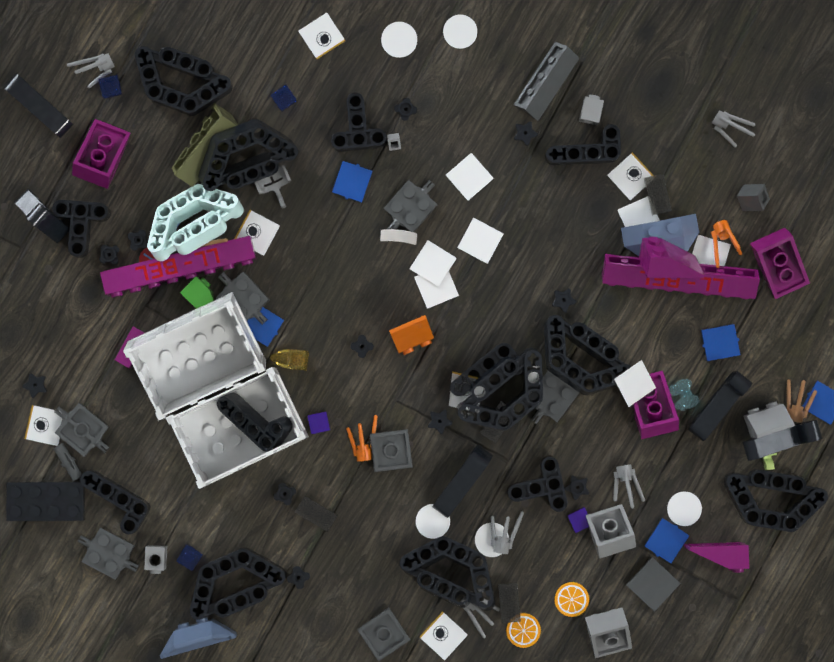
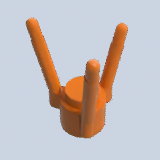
M727 220L715 223L713 225L714 231L711 232L716 268H719L717 237L720 240L730 238L738 254L742 255L740 245L733 235Z
M374 415L372 434L376 433L377 415ZM358 424L360 445H357V447L351 430L347 427L346 430L353 448V455L357 457V461L372 460L371 444L370 448L369 444H364L362 424Z

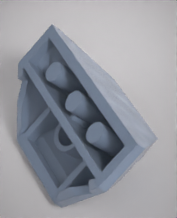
M696 214L623 227L621 228L624 247L639 256L642 238L649 237L662 238L688 251L699 234Z
M207 617L196 620L197 623L189 625V622L177 625L178 628L173 631L160 654V658L163 659L234 639L238 635L231 628L215 619L208 620Z

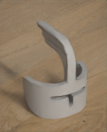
M281 165L277 173L254 183L259 194L275 191L281 208L286 207L279 189L288 184L291 179L285 166ZM270 177H273L274 181L283 178L272 185L264 187V185L272 182Z

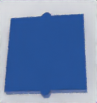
M343 161L332 193L344 196L346 200L352 199L362 203L373 171L360 167L359 164L354 165Z
M263 307L260 312L268 319L267 322L261 325L255 317L247 322L255 339L268 347L274 336L278 335L277 331L284 320Z
M735 324L701 330L704 343L702 347L705 348L707 361L740 355L739 338L736 335Z
M816 381L811 392L807 393L808 397L802 407L805 409L813 391L816 390L817 394L808 412L831 425L834 420V390Z
M662 518L644 546L656 553L657 557L660 556L669 563H672L689 535L680 530L678 525H673Z

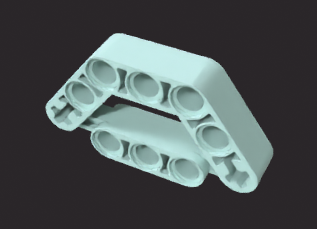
M196 184L164 202L156 209L147 245L148 250L157 261H165L176 250L181 255H187L222 235L227 229L225 222L231 218L240 217L244 212V208L236 195L218 189L207 191L202 184ZM202 210L210 211L176 231L177 225Z

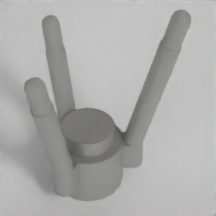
M109 53L68 63L67 67L95 61V63L75 70V74L97 66L100 71L104 70L102 74L87 86V88H91L106 75L112 73L111 69L115 66Z
M719 110L712 121V124L716 125L714 129L733 147H737V144L722 128L726 129L728 125H731L752 137L755 136V133L731 120L753 127L755 123L731 115L726 111L722 112Z
M631 464L616 467L617 472H614L613 500L617 501L620 478V482L625 481L630 507L633 509L634 502L629 480L633 479L641 501H645L635 475V469H632Z
M523 511L520 512L510 539L507 538L510 517H506L503 535L498 536L496 539L494 516H491V546H494L493 552L508 554L509 549H512L514 538L524 515Z
M485 598L484 601H481L486 605L488 604V600H486ZM469 604L463 609L468 613L481 636L486 638L471 610H476L491 626L494 623L479 607ZM493 607L494 610L500 611L499 607Z

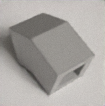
M399 133L387 135L389 151L401 149Z

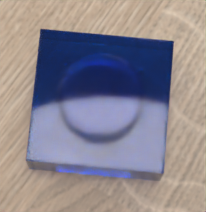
M118 75L99 79L104 99L122 95Z
M284 85L270 95L281 112L297 102L287 85Z
M187 544L176 561L193 571L203 554Z

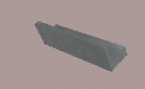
M555 42L517 98L514 106L527 112L538 121L578 62L579 57L568 46Z

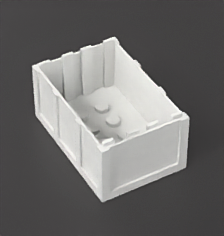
M233 292L129 340L123 351L126 357H129L156 410L155 414L158 420L166 418L167 414L189 404L193 405L201 398L225 387L227 389L233 386L235 382L257 372L259 374L266 369V359Z
M271 367L257 377L246 382H239L233 385V388L217 396L199 401L196 406L179 414H172L166 417L197 479L196 484L199 489L309 437L277 368ZM237 393L269 423L282 416L288 417L293 424L292 430L281 446L265 452L218 410L217 400L227 394Z

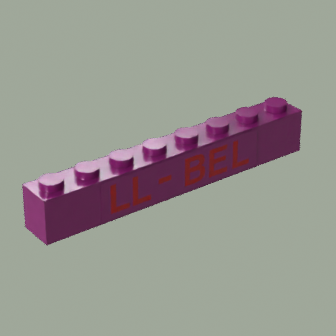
M245 236L201 247L187 255L172 254L165 261L152 259L103 271L100 274L105 295H111V298L123 296L122 292L130 291V293L140 292L141 288L146 286L149 289L160 287L159 283L166 281L167 284L179 282V278L193 279L197 274L203 272L205 275L216 273L215 269L223 268V271L235 268L234 265L240 263L242 266L250 265L257 258L251 236Z
M605 254L602 270V283L610 286L622 285L629 288L642 287L648 290L662 289L668 292L681 291L687 294L701 293L706 296L720 295L726 298L740 297L741 299H756L760 278L756 269L727 266L716 268V265L699 264L704 273V278H647L639 257Z

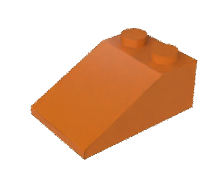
M425 315L389 330L398 353L403 352V355L413 352V347L418 345L422 348L432 344L431 340L434 339Z

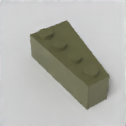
M216 103L211 107L214 111L210 117L205 116L201 122L203 123L201 131L194 133L192 136L191 146L184 148L172 167L174 175L191 187L200 182L198 174L212 136L238 125L233 115ZM225 142L220 143L218 147L223 146Z

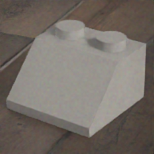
M777 401L766 404L767 408L759 410V407L748 410V414L744 415L751 438H760L795 426L784 404H778Z
M622 504L586 515L599 558L636 547L635 534Z
M623 608L612 609L585 617L595 658L632 649L629 625Z

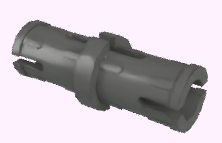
M64 442L53 448L62 462V468L65 467L72 481L80 478L82 473L75 463L76 459L70 455Z

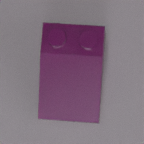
M95 119L73 162L72 176L108 189L131 133Z
M782 228L750 243L756 261L774 299L810 284L793 235L786 228Z
M642 238L639 260L647 278H704V273L695 255L662 238Z
M663 371L649 374L656 388L632 405L641 440L679 430V418Z
M743 542L684 544V548L722 565L734 573L744 572V569H749V545Z

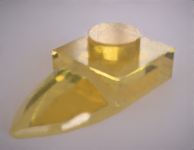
M286 349L274 353L270 356V359L276 365L283 368L307 371L309 352Z

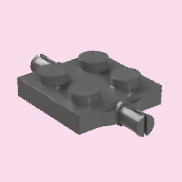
M408 180L384 207V210L394 220L387 229L396 230L401 226L410 232H415L438 206L428 195V192L435 184L428 180L424 187L420 188Z
M223 272L218 278L226 286L216 299L233 292L247 321L255 317L261 325L267 322L268 319L260 312L263 306L270 300L245 272H242L233 280Z
M547 371L543 376V400L535 407L537 412L531 420H535L534 423L538 424L544 415L558 422L579 392ZM572 371L569 377H572L575 372ZM533 391L529 395V399L535 400L538 397V392Z
M78 403L69 413L60 406L54 411L63 419L55 434L83 457H86L91 449L98 447L104 454L109 450L110 447L101 441L109 426L84 405Z
M103 528L99 529L92 540L82 535L78 539V543L87 547L82 563L117 580L120 572L125 567L134 572L137 571L136 568L139 565L130 561V554L135 545Z

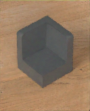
M745 184L737 195L742 211H763L770 200L765 184Z

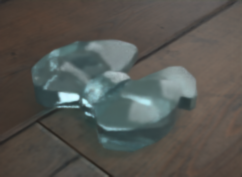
M681 379L669 387L671 396L680 394L682 397L674 404L677 410L684 411L699 403V397L692 394L690 390L692 383L688 379Z

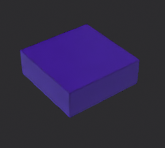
M327 412L308 415L311 434L330 430Z
M585 507L567 515L575 533L589 527L586 519L588 513Z

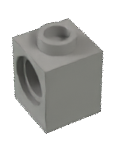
M596 95L585 96L579 122L597 126L600 122L604 100H600V97Z
M147 545L145 547L144 570H150L149 573L161 574V571H164L167 567V546ZM152 555H158L160 557L161 561L159 565H155L152 563Z

